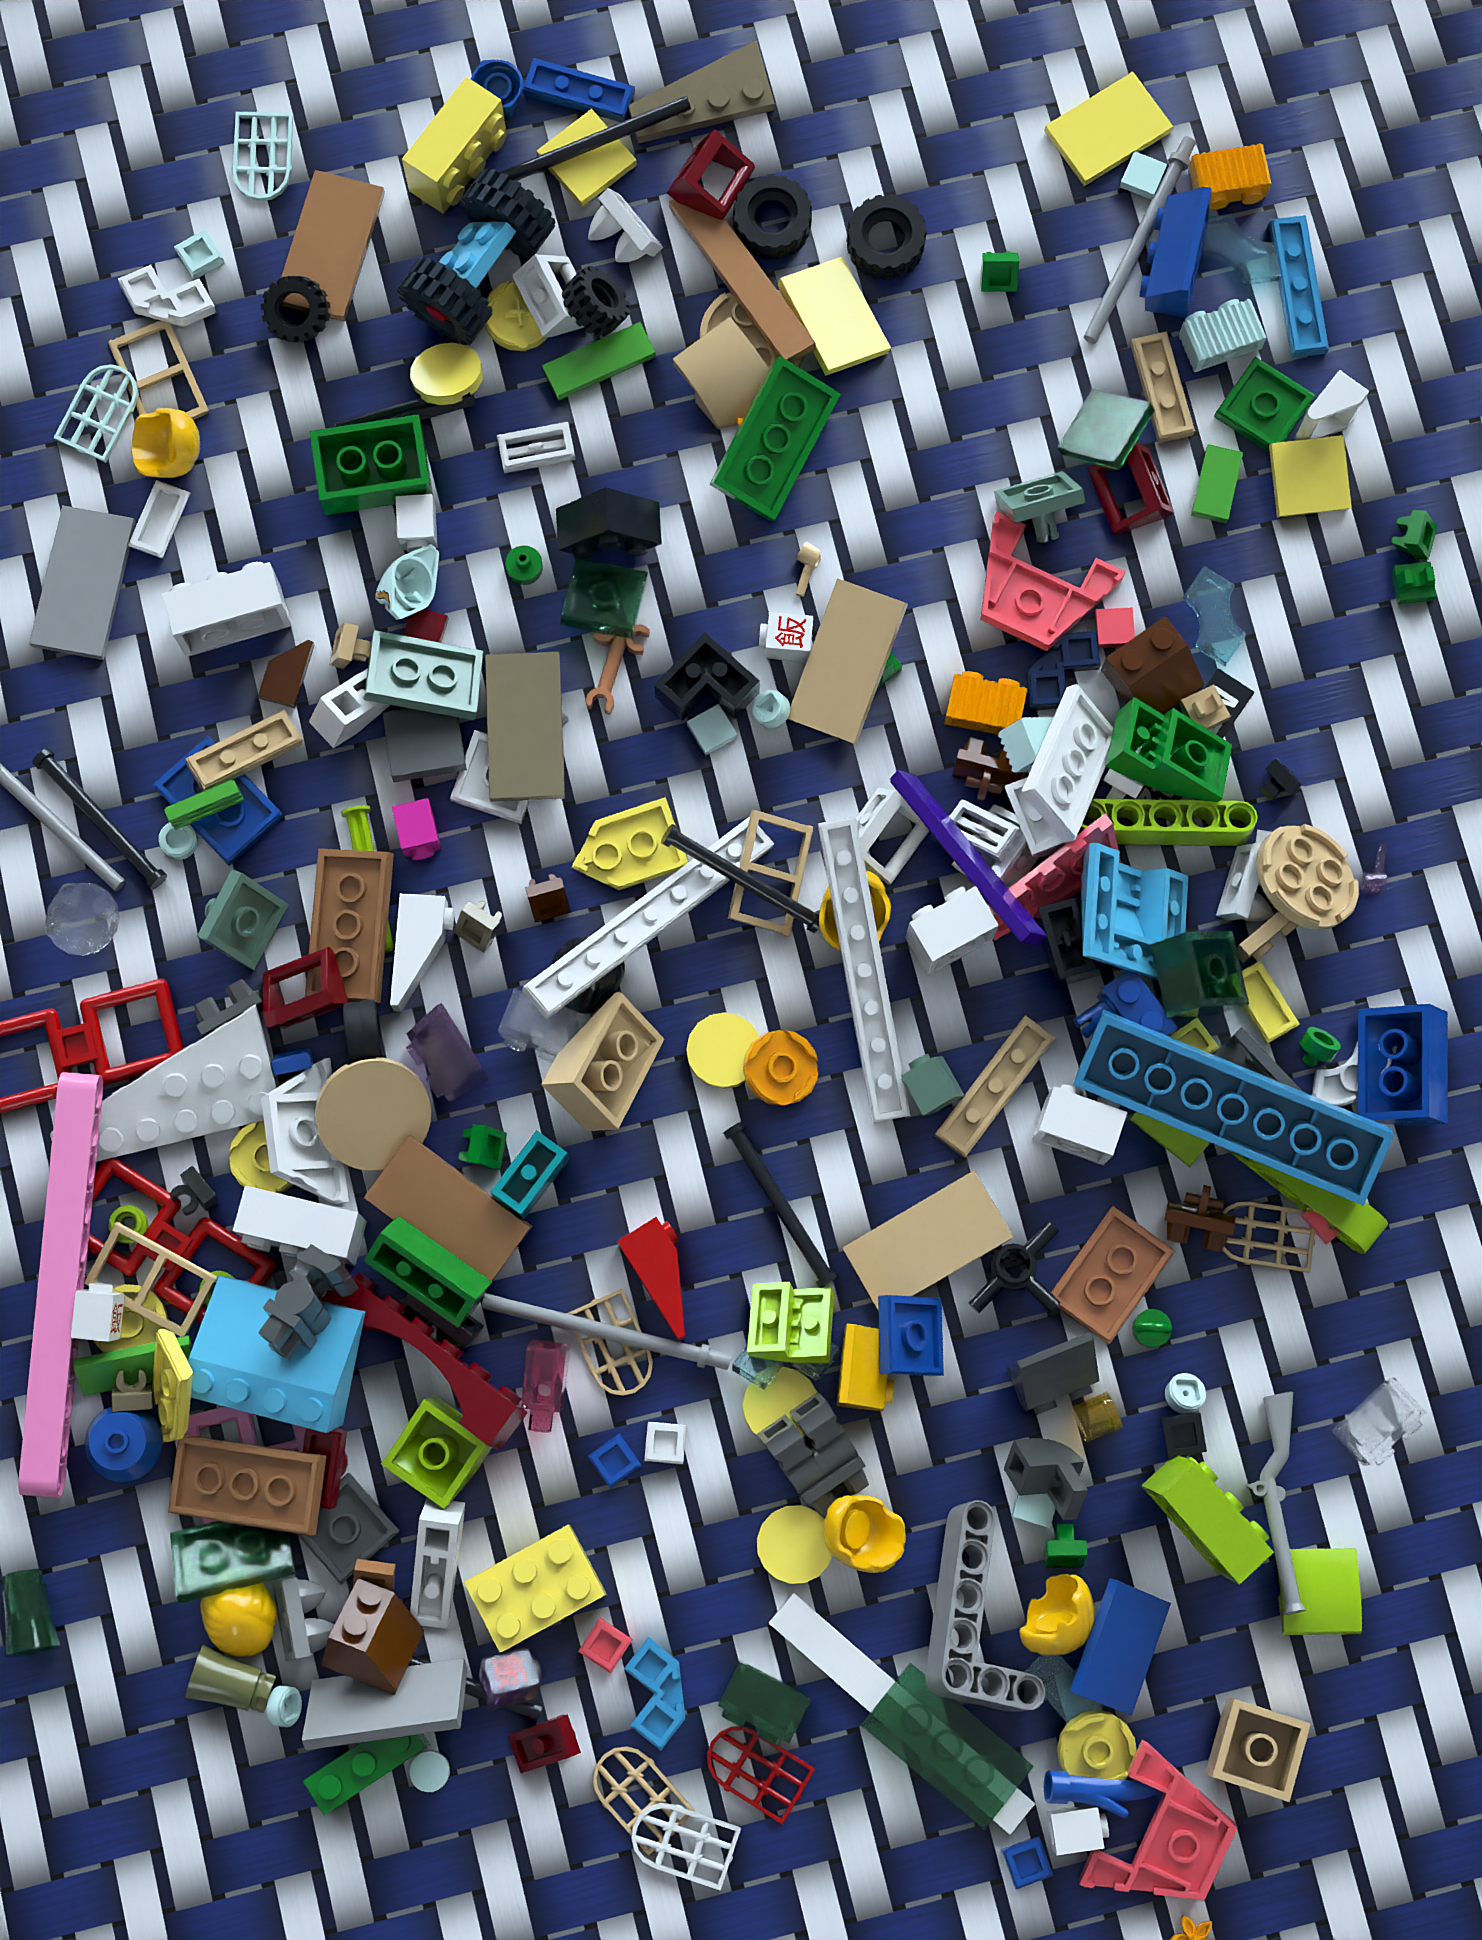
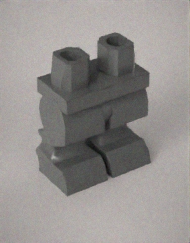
M312 1244L305 1251L297 1254L296 1264L289 1272L294 1280L278 1289L275 1301L269 1298L263 1307L269 1318L258 1334L269 1342L268 1346L271 1350L288 1361L292 1359L301 1345L311 1350L318 1341L315 1335L324 1331L332 1319L323 1302L324 1293L326 1291H334L340 1297H345L359 1289L341 1262Z
M817 1392L790 1411L799 1427L811 1438V1448L804 1444V1438L786 1414L757 1433V1436L773 1457L779 1460V1467L807 1506L811 1504L818 1513L825 1516L829 1506L836 1500L830 1490L843 1482L848 1492L853 1495L862 1491L869 1483L862 1469L866 1465L846 1435L844 1428L839 1422H836L837 1417L828 1402Z

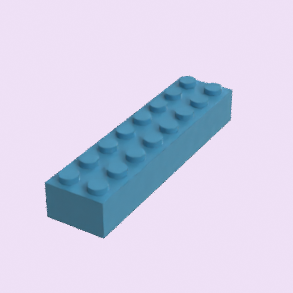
M1103 1010L1073 1082V1085L1363 1206L1395 1135L1392 1129L1106 1010Z

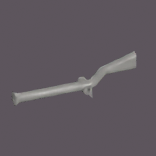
M1293 1392L1263 1398L1274 1453L1262 1469L1260 1481L1246 1484L1247 1487L1253 1490L1255 1495L1264 1499L1285 1601L1283 1615L1306 1611L1300 1601L1280 1502L1286 1498V1491L1283 1487L1277 1486L1275 1480L1289 1457Z

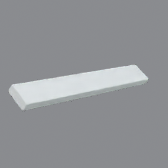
M750 817L707 849L739 867ZM759 826L757 827L750 859L752 863L771 850L774 845L772 840ZM692 859L524 985L522 991L542 1015L548 1019L729 882L730 879L698 860Z
M856 817L818 823L871 1119L875 1123L910 1116L905 1083L901 1077L903 1075L857 819Z
M795 1593L789 1597L769 1621L773 1628L1008 1834L1014 1831L1035 1805L1032 1800Z

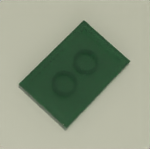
M214 1521L170 1533L175 1596L179 1604L220 1594L227 1590L243 1588L295 1574L290 1532Z

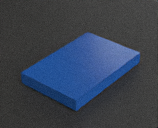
M209 736L205 737L153 784V787L170 805L203 792L187 767L185 758L216 744ZM245 774L233 779L243 795L244 802L190 824L228 866L234 863L284 817L283 813Z
M1110 1578L1070 1692L1132 1716L1171 1603Z

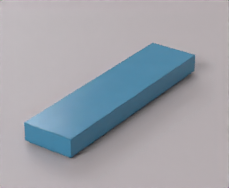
M1306 215L1271 219L1268 225L1291 358L1327 354L1329 346Z

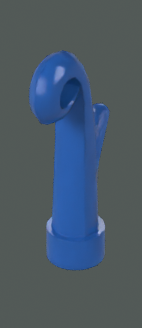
M1050 1770L1045 1773L1043 1786L1044 1797L1047 1803L1067 1804L1068 1801L1079 1802L1103 1808L1122 1818H1127L1129 1812L1114 1801L1145 1799L1160 1792L1139 1781L1069 1775L1067 1771Z

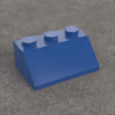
M1202 187L1167 196L1165 209L1158 208L1154 230L1160 231L1157 242L1151 241L1147 263L1152 264L1150 276L1143 275L1139 297L1145 298V311L1183 318L1188 317L1209 222L1211 188Z
M1431 1004L1358 1009V1115L1380 1124L1407 1126L1448 1124L1447 1011ZM1394 1046H1397L1396 1054L1393 1052ZM1388 1058L1392 1059L1390 1067L1386 1068Z

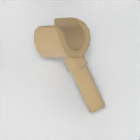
M808 542L804 543L796 558L805 564L795 593L801 597H804L810 576L821 560L819 549Z

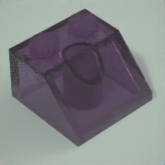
M442 1003L435 1006L406 1033L411 1041V1044L406 1046V1049L417 1066L425 1063L432 1075L427 1077L426 1081L437 1098L444 1094L450 1103L488 1079L478 1059Z

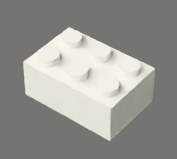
M252 562L243 566L241 571L230 574L225 572L215 573L208 576L206 581L193 585L191 583H180L171 587L169 592L161 594L173 636L186 657L292 626L280 583L270 562L265 564L263 562Z
M245 1186L233 1231L242 1237L241 1243L247 1244L249 1248L270 1252L271 1246L279 1248V1252L285 1253L284 1256L297 1259L298 1253L305 1251L312 1244L341 1262L345 1267V1264L356 1265L367 1221L358 1212Z

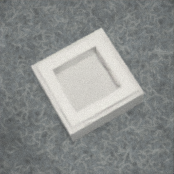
M648 1422L644 1461L683 1464L687 1425Z

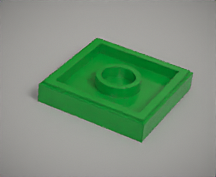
M1255 356L1222 402L1214 417L1270 453L1269 445L1271 443L1284 442L1316 395Z

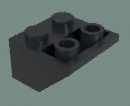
M1081 897L1038 907L1034 919L1047 935L1042 941V946L1055 988L1123 970L1122 968L1083 956Z

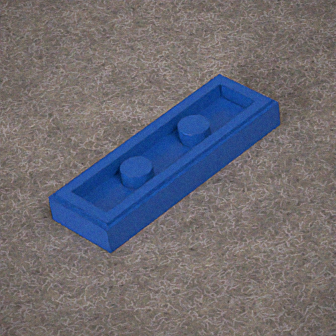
M536 58L532 60L523 87V95L585 113L592 109L598 116L617 122L626 120L629 112L628 105L632 103L635 94V86Z

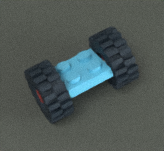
M484 169L460 201V205L463 206L462 210L465 214L469 215L467 218L471 223L467 224L458 235L459 241L453 250L446 253L437 264L433 259H425L424 257L416 261L398 286L397 293L400 294V300L405 302L408 310L415 313V317L426 322V326L432 330L434 328L444 338L448 336L452 342L458 343L459 341L460 344L471 345L493 314L492 307L488 306L489 302L486 298L480 296L481 292L477 289V286L504 249L507 251L511 249L513 254L518 256L522 254L525 258L532 257L537 253L555 227L554 224L556 222L551 217V211L544 208L545 204L541 199H536L533 196L534 193L529 189L525 190L521 187V183L517 180H510L509 176L504 173L499 175L496 170L491 169L489 171Z

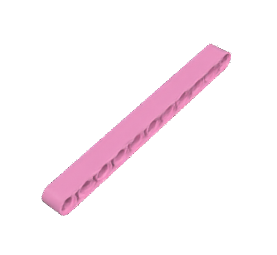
M62 1072L58 1081L18 1489L20 1495L60 1498L65 1485L76 1375L74 1359L77 1358L79 1344L78 1338H71L75 1292L84 1290L103 1097V1078L101 1075Z

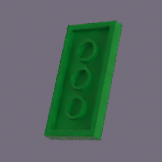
M781 356L775 358L709 485L766 520L774 521L841 394Z

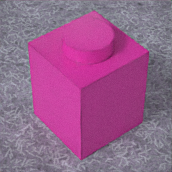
M428 798L392 806L400 846L405 858L412 856L413 860L426 859L433 856L434 851L441 849L432 807Z

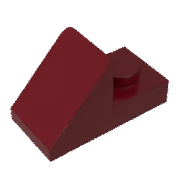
M568 1714L554 1717L507 1735L520 1773L581 1753Z

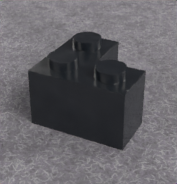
M605 487L556 508L558 550L573 554V557L576 559H591L595 557V553L604 549H619L625 551V554L628 556H642L647 554L648 549L662 544L660 506L657 501Z
M704 632L654 684L655 698L683 721L708 695L735 719L759 694L760 680Z

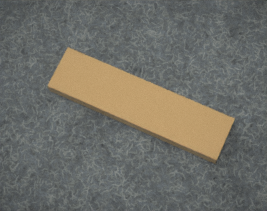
M1025 1015L934 1136L965 1159L1054 1041L1055 1037Z

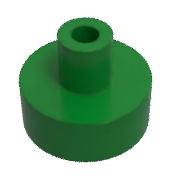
M526 545L517 546L506 557L507 574L515 583L529 585L537 581L543 571L542 559L539 552L533 547Z
M1309 1027L1300 1040L1301 1047L1306 1051L1302 1060L1311 1067H1315L1319 1060L1332 1062L1341 1048L1336 1038L1316 1027Z

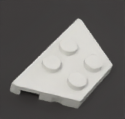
M324 1058L314 1063L312 1068L303 1070L261 1097L270 1173L339 1205L349 1202L344 1163L337 1160L326 1149L316 1125L315 1108L317 1098L323 1085L332 1075L331 1059Z

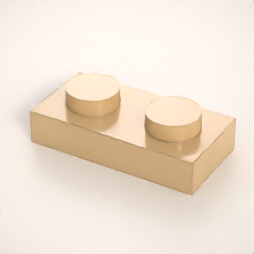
M1277 912L1239 944L1234 950V954L1242 963L1251 956L1257 961L1274 947L1270 942L1272 938L1278 933L1286 937L1299 925L1287 919L1280 912Z

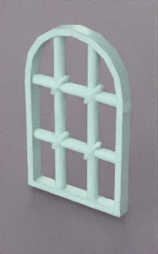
M236 112L232 171L235 185L241 194L247 198L256 201L272 200L281 195L288 186L292 172L293 113ZM240 118L252 119L251 139H239ZM257 119H271L270 139H259V136H257ZM277 119H289L288 139H278L279 137L276 136ZM239 144L248 145V148H250L249 167H238ZM256 145H268V148H270L269 167H257L258 165L255 164ZM276 145H287L286 168L277 167V164H275ZM237 173H247L246 175L249 176L248 191L242 188L238 182ZM255 173H266V176H268V194H254ZM274 173H286L283 183L278 189L273 191Z
M111 364L99 366L92 370L79 386V390L63 418L54 439L76 449L80 453H85L106 463L138 400V385L131 373L123 367ZM113 371H118L126 376L117 394L114 393L113 396L104 392V389ZM106 372L100 385H97L96 388L88 385L95 376ZM131 380L133 395L131 402L128 403L122 400L121 397ZM85 390L95 395L86 412H83L81 415L74 411ZM103 397L112 401L103 421L100 420L99 423L90 419V416L98 400H101ZM119 405L127 408L117 429L114 430L108 427L107 424L116 407L119 408ZM71 417H74L81 422L71 441L61 438ZM89 424L98 428L89 448L86 449L76 443L84 427H87ZM107 432L112 434L113 437L103 456L93 451L102 434L104 435Z

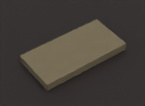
M560 652L485 655L490 802L565 799Z

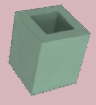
M925 1054L910 1062L908 1065L911 1070L901 1075L923 1116L934 1114L965 1096L943 1056L930 1058L929 1054Z

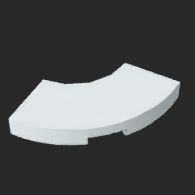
M1358 1041L1353 1055L1345 1064L1334 1069L1315 1071L1312 1096L1339 1107L1358 1101ZM1394 1046V1047H1393V1052H1394L1395 1054H1396L1397 1046ZM1388 1058L1386 1068L1390 1067L1392 1059Z

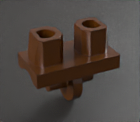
M971 737L963 749L959 748L952 776L966 780L965 786L979 789L977 800L984 801L986 792L1001 795L1002 790H1006L1004 786L1021 780L1023 772L1015 773L1011 771L1012 765L1009 764L1010 759L1006 757L1007 752L1003 750L1004 748L1001 749L999 759L986 756L987 744L983 740Z
M1203 1185L1201 1195L1186 1192L1184 1200L1186 1204L1168 1201L1164 1221H1168L1167 1240L1187 1243L1191 1226L1205 1230L1202 1242L1203 1248L1222 1252L1228 1235L1233 1236L1236 1216L1221 1213L1224 1200L1209 1197L1211 1186Z

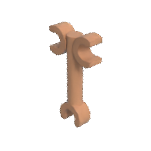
M600 615L599 623L607 625L611 630L606 635L594 633V641L599 645L611 644L598 687L587 694L586 705L587 709L591 710L594 701L598 698H603L607 701L605 714L610 715L614 709V699L611 691L625 647L634 655H643L644 647L635 644L632 640L638 635L649 638L650 630L644 625L629 627L624 624H617L611 616Z

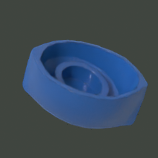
M481 61L473 72L471 80L500 98L504 116L511 119L524 87L521 72L508 61Z

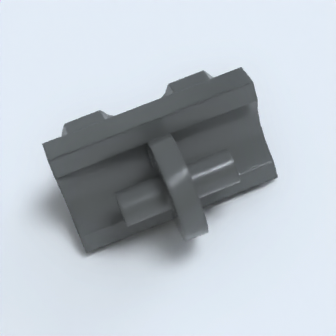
M241 979L225 989L233 1005L223 1011H220L212 997L206 998L194 1005L200 1022L196 1026L201 1035L205 1037L255 1004L258 1013L262 1012L263 999L257 992L254 993L244 980Z

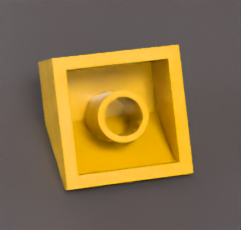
M847 1324L843 1334L836 1406L883 1411L885 1403H892L894 1380H888V1375L880 1374L879 1329Z

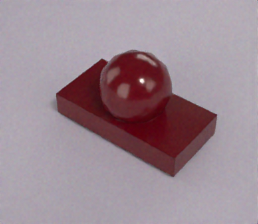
M309 1428L305 1430L302 1452L326 1456L320 1507L333 1509L337 1507L340 1479L349 1465L348 1455L345 1452L347 1430L336 1428L328 1433Z

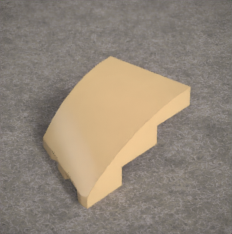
M728 317L673 358L674 367L694 389L696 404L717 429L735 426L737 424L736 418L745 417L770 370L755 347L731 317Z

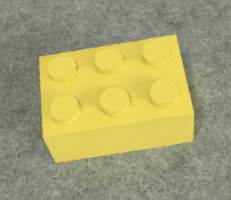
M465 77L402 158L409 192L442 214L447 211L450 205L455 206L458 204L464 194V187L471 178L476 179L485 167V160L492 151L497 152L506 140L507 133L500 98L468 77Z
M566 1525L464 1581L500 1653L607 1595L571 1525Z

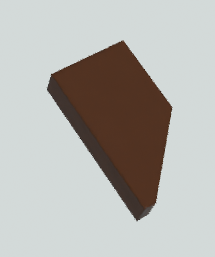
M306 640L268 661L258 694L261 700L296 708L315 646L313 641Z

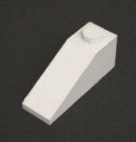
M368 668L322 696L309 720L310 724L332 748L360 732L390 706L364 700Z
M400 893L390 1005L396 1012H402L446 939V930L453 929L454 908H448L445 896Z
M428 1497L426 1498L419 1518L410 1613L421 1626L448 1629L462 1539L465 1502L452 1501L446 1509H443Z

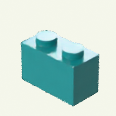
M536 1130L490 1193L519 1217L525 1219L570 1159L569 1155L565 1150Z

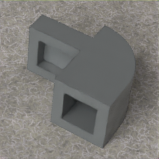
M1050 1439L1014 1440L1004 1466V1471L1019 1496L1047 1493L1063 1520L1078 1518L1088 1491L1085 1482L1080 1478V1473L1085 1463L1081 1456L1068 1446Z

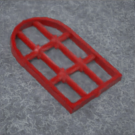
M731 1726L720 1731L711 1741L707 1752V1763L711 1775L725 1791L732 1792L782 1825L796 1801L801 1798L804 1787L815 1771L814 1767L763 1736L762 1732L745 1726ZM743 1730L753 1734L748 1744L746 1742L742 1744L726 1733ZM719 1738L724 1739L743 1751L737 1763L734 1761L731 1763L712 1751L714 1744ZM758 1738L782 1752L777 1762L774 1760L770 1762L752 1750ZM787 1756L809 1769L803 1782L780 1768ZM747 1757L749 1759L752 1757L771 1769L765 1782L763 1779L761 1781L757 1780L740 1769ZM711 1758L731 1770L725 1783L715 1774L711 1765ZM741 1776L760 1789L754 1800H751L730 1786L735 1777L740 1778ZM775 1776H782L799 1787L792 1801L769 1787ZM764 1794L766 1796L769 1794L788 1806L782 1818L759 1805Z

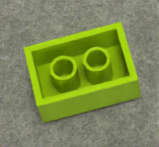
M1177 1455L1170 1458L1141 1486L1214 1571L1240 1585L1274 1553L1266 1543L1269 1539L1268 1534L1254 1520L1249 1522L1240 1513L1244 1509L1242 1504L1229 1491L1224 1493L1216 1486L1215 1482L1218 1480V1477L1203 1461L1198 1463L1192 1457L1186 1459Z

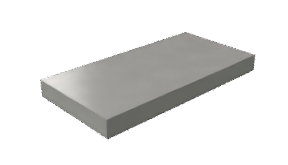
M62 505L29 642L31 647L104 660L130 551L128 544L136 526L134 518Z
M465 1659L408 1666L395 1695L346 1675L312 1680L302 1736L305 1749H318L461 1728L468 1669Z

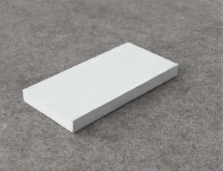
M1077 684L1066 688L1022 789V794L1064 843L1075 841L1106 767L1113 727Z

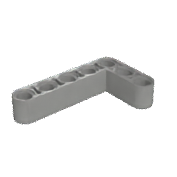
M982 1500L957 1505L949 1512L946 1522L925 1682L928 1689L940 1697L1007 1712L1034 1710L1040 1707L1045 1698V1687L1037 1676L977 1662L995 1527V1514L992 1507ZM968 1512H970L975 1519L974 1528H972L967 1521ZM963 1550L969 1556L970 1563L968 1567L962 1561ZM958 1589L964 1595L963 1607L957 1601L956 1594ZM953 1628L959 1635L957 1646H955L951 1639ZM948 1668L952 1671L954 1677L952 1686L946 1680ZM983 1676L989 1683L987 1694L982 1689L981 1681ZM1019 1684L1022 1686L1024 1690L1023 1701H1021L1017 1695V1688Z

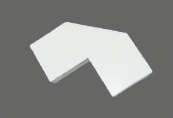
M151 265L118 278L119 285L135 314L185 327L216 313L215 306L199 278L168 292L165 291Z

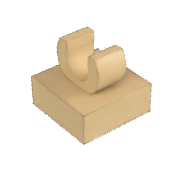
M344 622L336 630L330 666L344 669L352 659L365 662L366 657L369 658L371 642L356 639L359 626Z
M1215 685L1182 699L1179 703L1185 716L1208 730L1229 721L1231 717Z

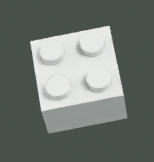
M976 886L968 891L964 887H960L944 898L946 903L935 909L931 905L925 906L911 916L913 921L909 923L905 938L927 976L993 940L999 924Z
M1062 1084L1061 1088L1054 1086L1045 1099L1032 1140L1104 1165L1114 1154L1127 1112L1119 1109L1120 1104L1103 1097H1098L1097 1101L1083 1097L1084 1092L1076 1087Z

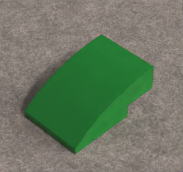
M1134 697L1116 714L1105 766L1163 792L1197 800L1219 802L1223 799L1232 744L1174 708L1163 715Z

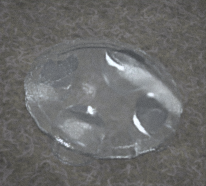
M66 883L61 886L59 893L56 894L48 906L44 927L45 933L51 938L56 947L68 954L83 956L97 952L109 944L117 932L120 918L117 902L109 891L97 884Z

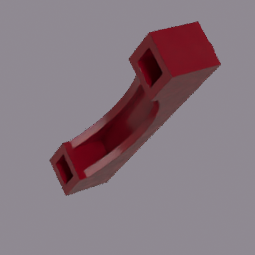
M360 1271L356 1276L350 1274L359 1287L353 1294L340 1297L334 1291L326 1292L323 1296V1301L365 1312L362 1330L378 1331L397 1336L414 1346L430 1359L446 1378L457 1397L463 1413L459 1423L487 1446L499 1451L528 1413L518 1405L522 1400L519 1395L505 1385L500 1390L489 1382L493 1376L476 1362H473L471 1366L467 1365L460 1359L463 1352L446 1339L442 1343L431 1336L434 1329L417 1316L411 1321L402 1313L406 1308L402 1303L389 1294L385 1298L377 1294L374 1290L378 1285Z

